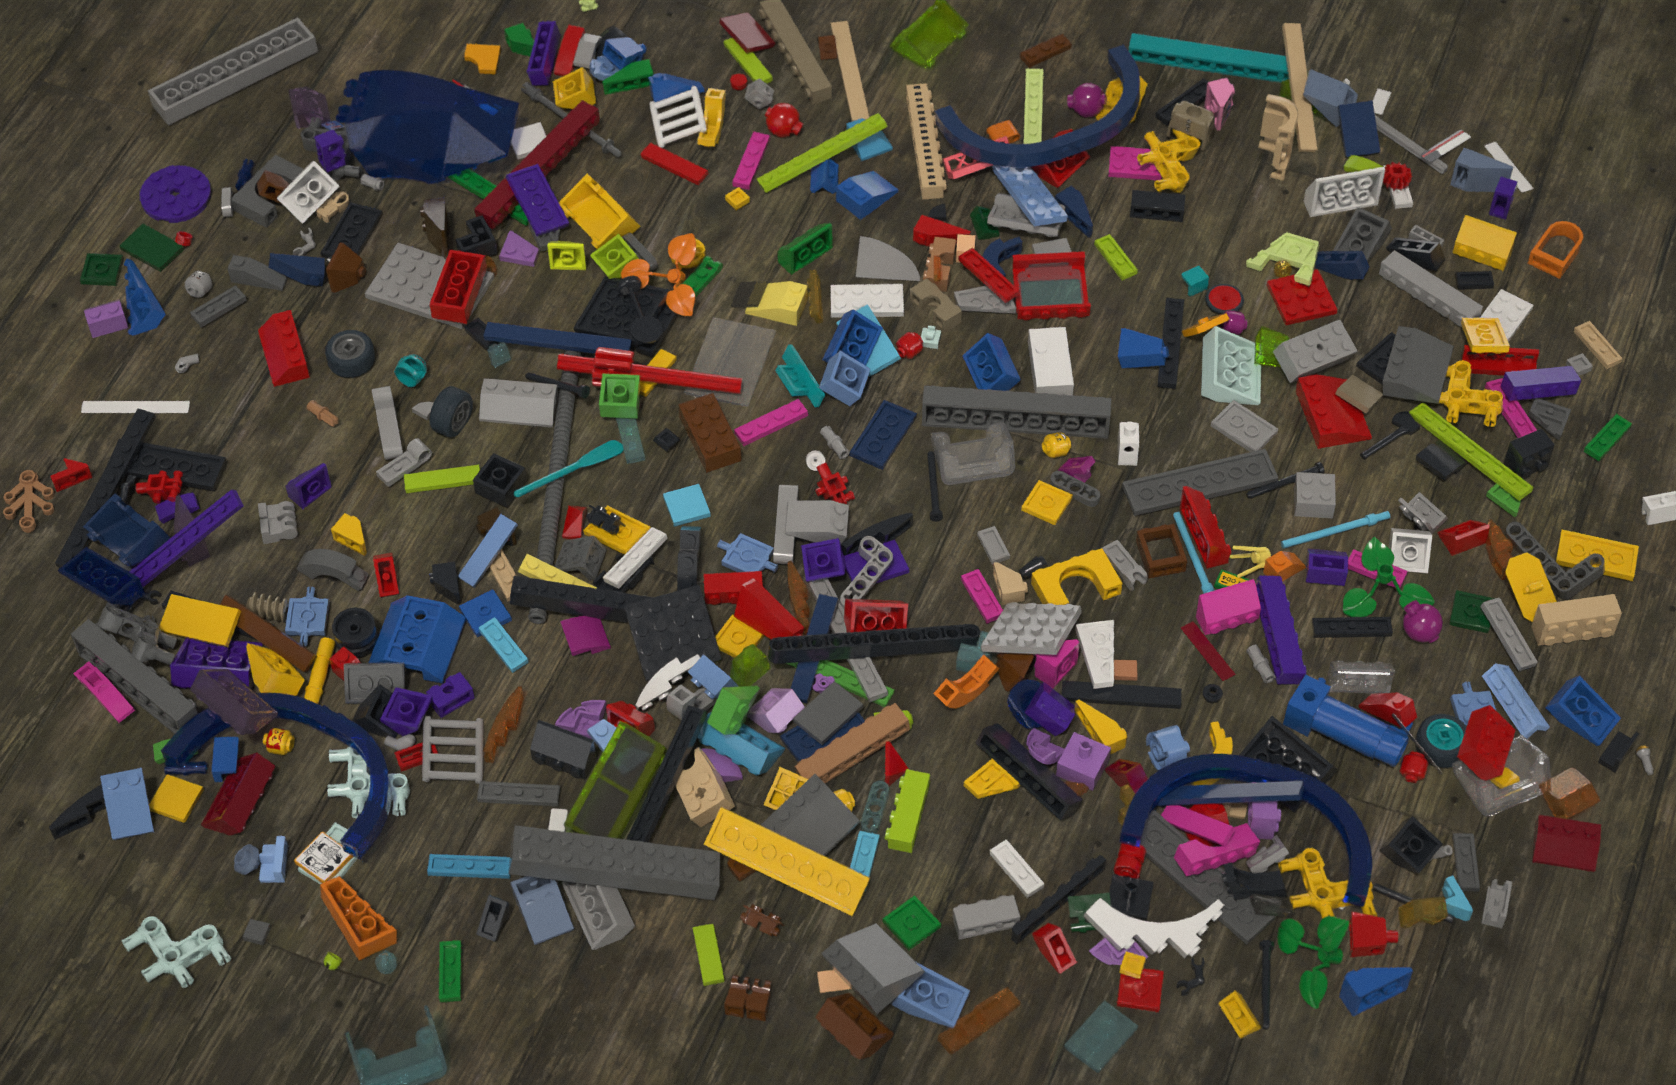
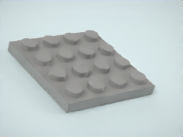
M1007 603L981 644L982 652L1057 655L1082 612L1081 606L1072 604L1054 605L1052 603Z

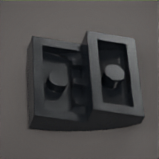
M1441 440L1433 442L1416 455L1418 462L1444 481L1453 473L1457 474L1468 464L1467 460Z

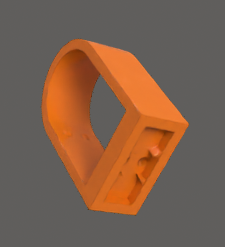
M1567 221L1551 224L1531 251L1528 264L1560 279L1579 253L1583 240L1581 229L1576 224ZM1554 236H1566L1575 243V246L1564 261L1541 251Z

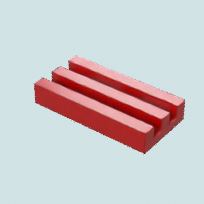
M423 742L394 752L401 772L422 765L423 751H420L423 750ZM431 744L432 754H438L435 744Z

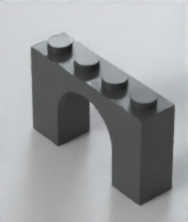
M277 155L269 160L260 171L256 172L255 176L245 183L244 187L231 198L235 212L266 228L278 215L274 204L259 197L257 182L267 170L281 176L290 184L304 170Z

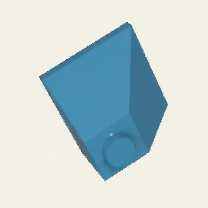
M861 118L853 122L847 123L846 130L850 129L858 123H861L865 119ZM882 130L852 146L861 161L893 150L892 145Z

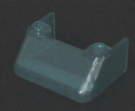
M428 1005L423 1007L429 1026L417 1031L415 1035L417 1046L376 1060L373 1051L368 1048L354 1050L349 1032L345 1033L361 1085H422L439 1079L446 1074L447 1064Z

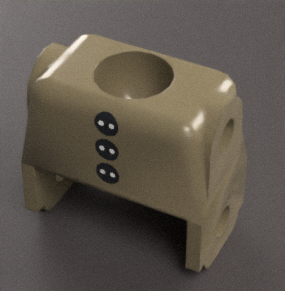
M1186 101L1177 103L1172 112L1167 136L1171 137L1173 134L1172 130L1175 129L1203 140L1201 150L1204 151L1213 138L1215 128L1214 114L1207 109Z

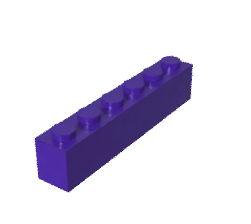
M1259 576L1255 584L1261 606L1260 617L1277 684H1300L1307 670L1303 664L1302 650L1298 645V634L1294 629V618L1290 613V602L1286 598L1285 584H1283L1281 576Z

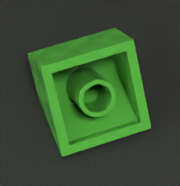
M602 374L599 400L600 416L638 419L640 375Z

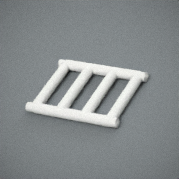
M693 86L689 91L659 102H650V110L659 147L663 148L664 144L700 131L702 133L707 131L700 96L696 86ZM693 97V102L658 114L657 109ZM694 108L696 110V113L664 125L660 124V121ZM698 120L699 125L663 137L662 133Z

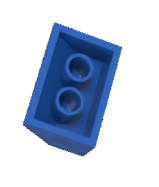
M854 309L844 313L822 360L828 363L831 357L842 351L866 366L883 328Z
M987 333L963 355L977 389L1009 391L1021 380L1003 340L999 337Z

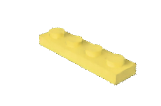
M529 554L526 555L518 570L519 573L529 578L597 588Z

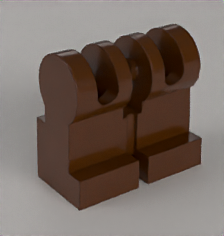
M733 975L728 996L724 1003L725 1015L744 1018L746 1009L748 1019L766 1021L772 981L766 980L764 986L760 987V979L755 978L751 988L752 994H747L748 990H750V977H745L743 983L739 984V975Z

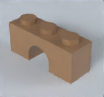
M935 237L934 244H930L929 254H931V257H927L926 268H928V271H924L923 280L928 279L931 283L936 284L940 291L947 292L950 266L942 264L953 265L956 253L955 239Z

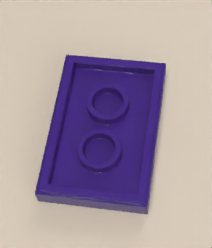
M895 540L883 543L892 552L893 559L889 568L876 583L909 573L908 565ZM859 552L844 556L845 569L851 582L868 563L867 560L860 556ZM885 556L878 557L882 562L888 561ZM873 570L867 571V574L870 576L876 575ZM860 584L855 585L856 589L863 588Z

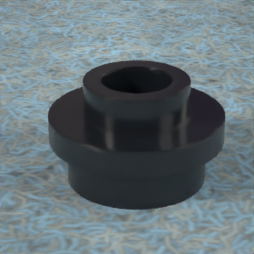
M1209 684L1204 687L1203 697L1207 702L1216 703L1222 698L1223 691L1218 685Z

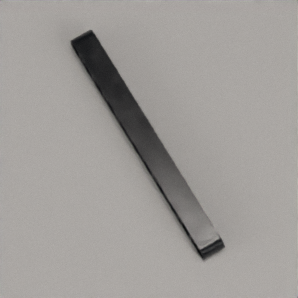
M974 624L776 637L769 642L768 659L772 663L782 664L973 650L978 646L980 628Z

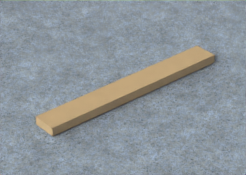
M848 21L831 23L832 34L835 35L837 57L852 122L861 118L866 120L869 118Z
M1284 23L1282 28L1292 102L1298 109L1296 123L1299 152H1316L1317 143L1311 102L1303 96L1308 76L1301 24Z

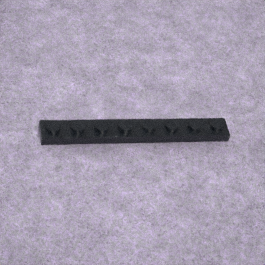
M688 705L626 840L649 842L708 715L705 710Z

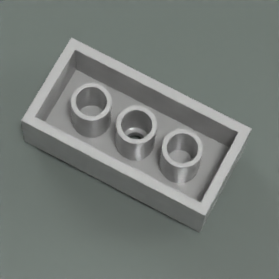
M1337 320L1282 342L1273 353L1289 382L1293 383L1298 380V377L1310 376L1347 361L1357 352V349L1341 320Z

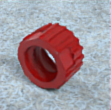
M179 231L176 234L175 242L182 246H189L193 237L190 233Z

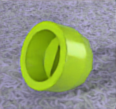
M328 952L324 958V966H329V970H335L343 960L336 954Z

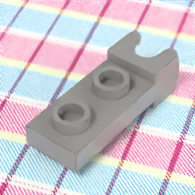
M1118 540L1102 547L1113 568L1124 579L1123 582L1129 590H1134L1135 580L1146 584L1148 579L1146 571L1135 562Z

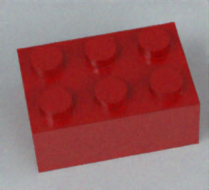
M1491 705L1472 711L1457 757L1482 781L1501 776L1516 730Z

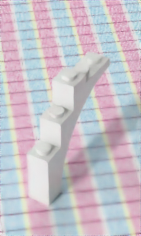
M1099 898L1083 916L1118 951L1123 947L1127 950L1135 942L1134 937L1151 955L1155 951L1160 953L1168 945L1165 942L1167 941L1185 958L1188 954L1192 957L1200 949L1198 944L1202 940L1196 934L1201 936L1208 928L1206 923L1210 919L1215 921L1223 913L1220 909L1224 904L1218 899L1206 910L1193 917L1176 922L1156 923L1126 916Z

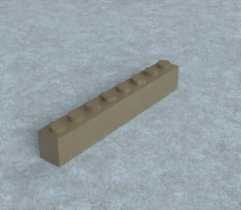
M765 0L760 2L759 16L761 20L765 21L766 29L770 30L772 39L777 42L780 53L784 54L786 63L790 64L793 75L797 76L800 87L804 88L807 99L809 98L812 104L831 99L832 86L782 1Z

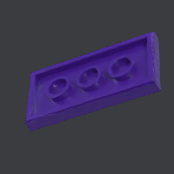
M538 164L506 175V179L537 237L569 225L568 219Z

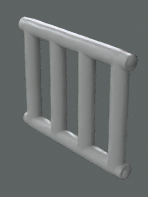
M430 716L424 717L422 780L424 782H428L430 779L473 780L479 784L480 781H483L484 725L482 718H478L476 721L431 719ZM431 727L476 729L475 738L431 736ZM431 744L475 746V755L432 754ZM431 762L475 763V772L430 771Z

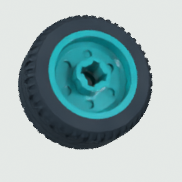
M1435 714L1429 716L1420 724L1416 741L1437 767L1451 768L1462 762L1457 756L1467 727L1464 722L1452 715ZM1416 746L1417 752L1423 754Z

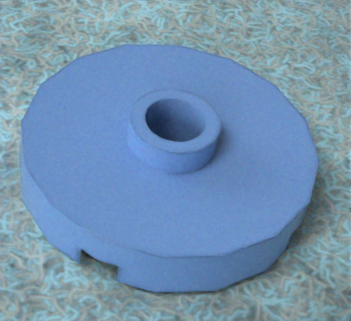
M605 56L597 57L596 60L593 59L589 68L590 73L599 80H605L620 70Z

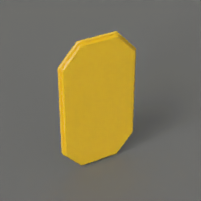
M1527 552L1509 559L1505 571L1523 617L1533 622L1538 605L1557 602L1540 559Z

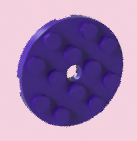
M171 165L158 170L145 180L140 189V201L146 214L157 221L161 219L167 220L169 223L183 222L196 217L207 207L206 204L209 198L211 199V187L207 177L199 170L188 166ZM173 191H174L175 193H179V194L176 195V196L172 195V194H173Z

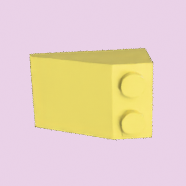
M792 281L756 285L745 314L797 326L808 300V285Z

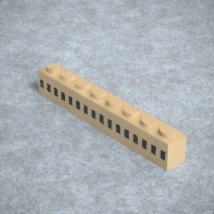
M927 83L906 85V100L922 199L943 198V191L946 190V180H942V177H944V167H940L942 155L938 154L940 143L936 141L938 139V130L934 128L936 124L935 115L932 116V113H934L933 103H930L932 101L931 90H928Z

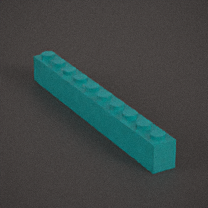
M1134 33L1131 36L1129 53L1135 61L1290 84L1286 56Z

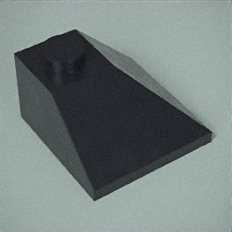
M381 684L378 685L359 705L352 722L367 733L385 738L387 736L396 738L397 732L380 721L393 693Z

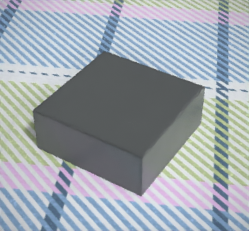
M250 919L243 935L244 941L264 945L271 929L270 923Z

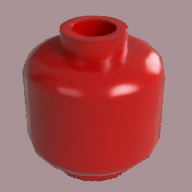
M907 332L897 340L896 351L901 358L912 359L922 351L923 340L917 333Z
M1409 752V754L1403 756L1399 772L1405 777V781L1417 783V781L1423 780L1426 777L1429 763L1425 759V755L1418 752Z

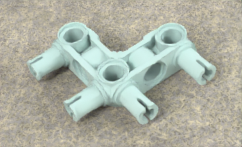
M361 741L353 743L347 749L329 750L330 762L348 761V782L345 784H328V797L347 796L352 801L353 818H358V813L360 818H363L365 816V802L393 800V815L399 816V811L401 816L406 814L405 800L410 793V788L405 775L399 773L386 774L385 776L369 775V769H371L370 754L366 743Z
M151 916L143 920L137 932L121 940L128 952L144 942L148 943L158 958L156 963L141 971L147 982L163 973H170L176 976L183 988L188 987L186 980L189 985L194 982V979L186 969L190 965L210 953L214 955L221 966L225 964L223 958L227 963L231 960V956L223 947L222 938L213 925H205L192 932V935L184 940L174 942L171 941L165 926L159 919Z

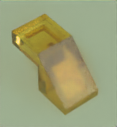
M1126 784L1120 789L1119 798L1125 804V807L1119 810L1118 821L1128 833L1134 828L1139 798L1130 786Z
M1444 897L1415 899L1398 908L1400 927L1406 929L1419 921L1434 925L1448 917L1446 898Z

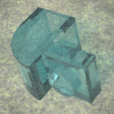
M981 631L977 647L961 643L956 659V670L969 672L983 655L991 660L992 652H982L981 647L989 632Z

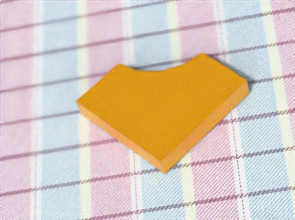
M467 44L464 58L466 61H471L477 65L479 74H496L501 47L497 45Z

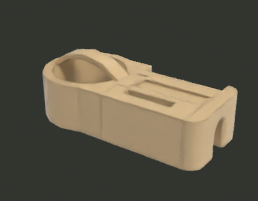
M342 191L334 193L317 208V217L323 218L324 222L329 223V219L337 212L341 213L347 208L350 203L348 194ZM339 199H346L343 203H337Z

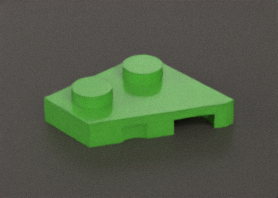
M1498 484L1494 485L1487 492L1486 497L1513 517H1516L1521 500H1517Z

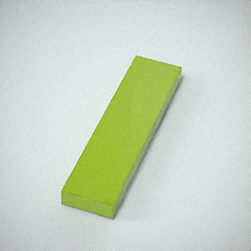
M733 38L724 41V46L753 82L757 79H761L766 84L773 81L771 74L753 52L746 53Z
M479 465L404 474L406 493L473 485V479L480 471Z

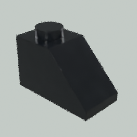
M455 562L432 565L433 572L429 573L430 583L435 585L436 592L455 604H461Z

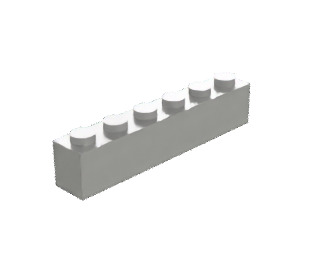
M1395 250L1381 262L1379 274L1383 278L1394 283L1397 287L1408 292L1414 298L1419 299L1458 326L1462 327V318H1480L1483 306Z

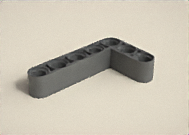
M1512 522L1506 528L1508 542L1520 555L1527 552L1538 559H1544L1541 562L1552 591L1560 599L1566 600L1573 597L1605 572L1604 558L1597 553L1591 554L1565 572L1521 523ZM1513 532H1519L1518 535H1512ZM1526 545L1532 546L1529 549L1523 548ZM1593 564H1600L1599 567H1592ZM1550 572L1556 573L1554 576H1549L1548 574ZM1577 575H1584V576H1585L1584 578H1580V579H1579V578H1576ZM1562 586L1569 587L1566 590L1560 589Z

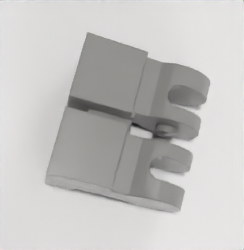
M284 501L275 505L258 503L263 544L280 541L279 539H293L297 536L295 508L292 502Z

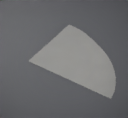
M860 236L856 277L920 281L916 266L905 254L879 240Z

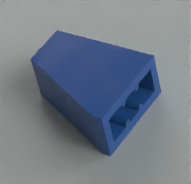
M1121 328L1118 359L1122 368L1165 365L1169 351L1168 347H1165L1163 339Z

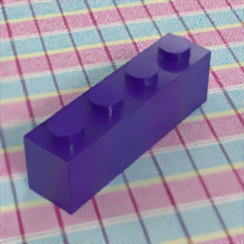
M542 21L538 24L527 68L532 86L549 85L561 36L555 21Z
M1572 366L1505 372L1501 388L1509 401L1573 395L1577 393L1581 379Z

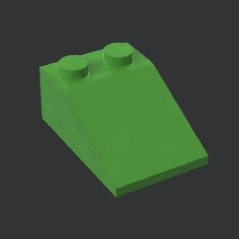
M722 687L707 723L724 735L736 734L745 723L760 687Z

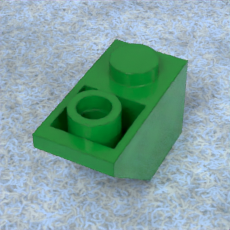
M520 23L504 29L505 40L511 51L530 57L534 40L529 28L526 29L524 24Z

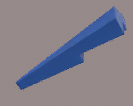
M126 259L124 262L128 272L125 274V279L128 280V285L125 287L127 309L130 310V316L127 320L131 323V329L128 330V333L133 336L157 328L165 316V312L134 261Z

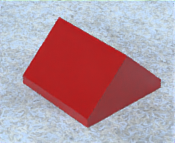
M1469 520L1439 531L1438 536L1453 556L1485 544L1490 526L1486 523Z

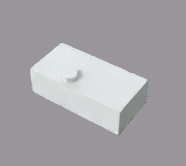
M1066 327L1029 329L1028 347L1035 393L1073 396L1074 383Z

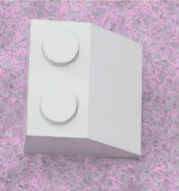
M1391 528L1389 548L1394 554V563L1392 565L1409 572L1428 573L1432 542L1430 531Z

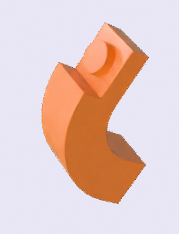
M983 655L962 678L956 681L945 679L933 694L949 708L962 707L978 697L989 686L988 681L1000 668L987 656Z

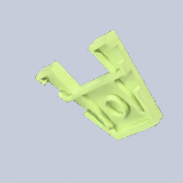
M1286 232L1272 242L1268 249L1261 250L1255 258L1248 259L1246 265L1249 268L1262 271L1270 259L1300 268L1294 276L1295 282L1310 285L1319 242Z

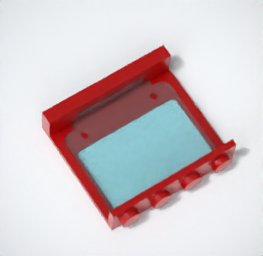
M1085 252L1013 255L1014 286L1020 290L1019 295L1015 297L1017 319L1082 318L1090 316L1091 303H1088L1084 267Z

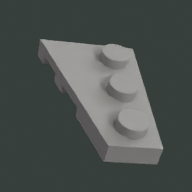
M987 286L954 292L956 304L961 310L1016 314L1013 299L1005 303Z

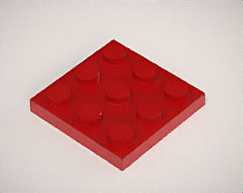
M1318 269L1313 271L1310 285L1295 282V275L1267 281V288L1285 326L1337 314L1338 309Z

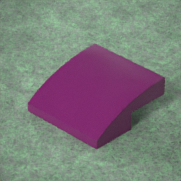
M580 616L560 621L572 656L590 650L592 654L610 649V644L599 618Z

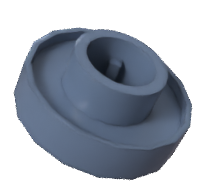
M247 844L237 852L234 859V869L236 872L246 875L259 866V850L257 847Z

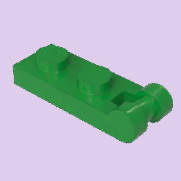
M706 256L699 267L682 284L690 286L694 290L696 298L722 270L723 264L719 261L715 262L713 258Z

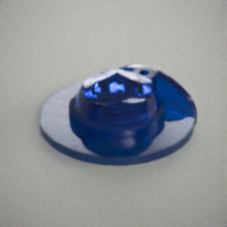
M1035 680L1018 682L1011 689L1007 698L1010 711L1025 728L1042 727L1024 713L1042 684Z

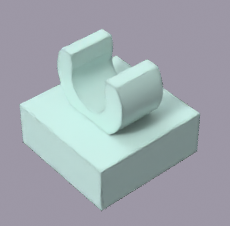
M929 325L928 328H923L921 335L923 347L938 349L941 330H935V326Z

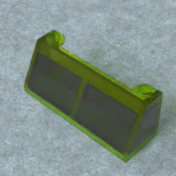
M620 721L563 824L566 832L621 839L620 836L656 769H659L667 753L666 747L629 724Z

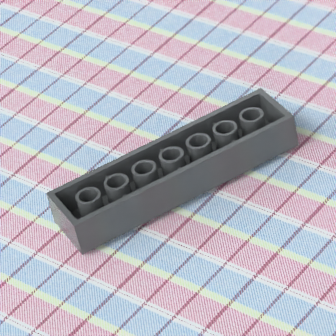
M88 619L71 633L81 658L86 662H90L94 667L96 666L110 682L177 737L194 735L202 728L201 716L196 710L197 705L191 699L187 700L178 688H172L168 680L164 677L160 678L151 666L147 667L143 661L134 658L124 644L120 645L117 643L116 638L110 633L106 634L104 629L99 627L97 623L94 624Z

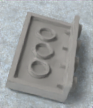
M1000 193L995 197V203L987 222L994 227L1004 226L1009 227L1011 230L1021 229L1032 234L1042 233L1048 237L1057 236L1063 222L1033 226L1013 197ZM1059 204L1061 208L1065 211V206Z

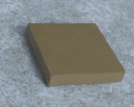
M1351 375L1335 393L1366 414L1383 396V393L1354 375Z

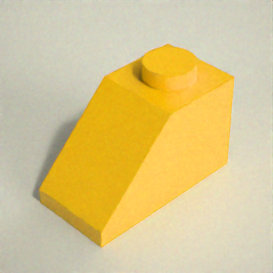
M344 513L331 528L333 539L365 556L367 551L361 522L357 517Z

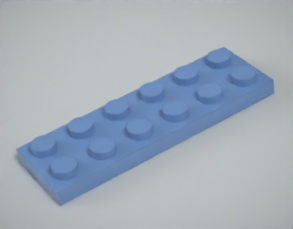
M993 165V172L1033 226L1067 221L1065 211L1030 166L1005 167Z

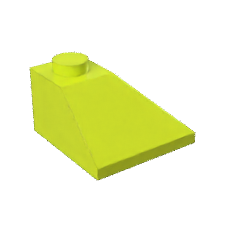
M550 241L548 243L550 269L586 270L584 244L563 241Z

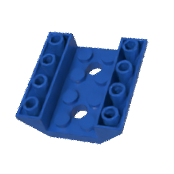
M408 595L398 599L390 605L368 663L404 662V668L422 671L424 680L443 683L466 617L444 602ZM420 614L426 616L424 619L421 620L416 619V617ZM408 646H411V647L414 648V649H413L412 651H410V652L404 651V648H406V647H408Z

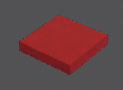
M1143 968L1140 979L1120 974L1117 1006L1159 1012L1164 971Z

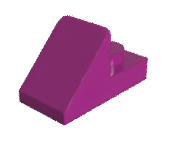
M1092 456L1069 458L1058 471H1062L1085 483L1092 475L1090 467L1095 463V460Z

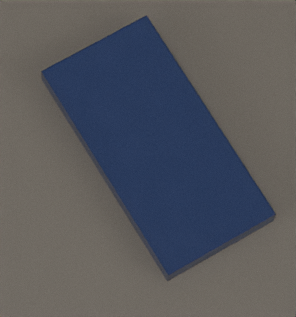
M884 400L850 450L849 456L883 470L916 420L917 413Z
M857 713L823 745L799 726L782 734L780 740L799 762L812 756L818 749L825 748L835 738L844 736L851 728L863 724L865 720Z

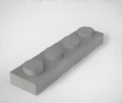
M1500 597L1483 602L1481 608L1517 670L1521 671L1534 667L1538 662Z

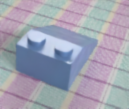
M142 768L100 776L112 840L154 832Z
M917 963L925 973L891 1002V1005L910 1015L953 1028L970 990Z

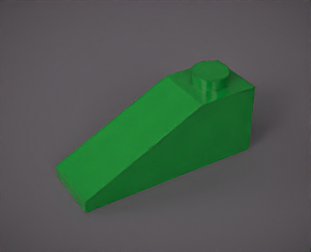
M649 59L632 62L603 80L604 95L649 87L648 77L654 75Z

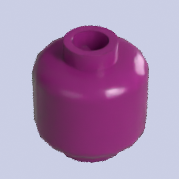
M1230 310L1225 312L1229 319L1219 324V328L1235 335H1240L1243 330H1246L1247 320L1242 312Z

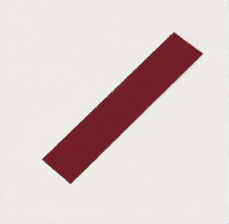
M1193 621L1181 627V630L1222 681L1236 675Z

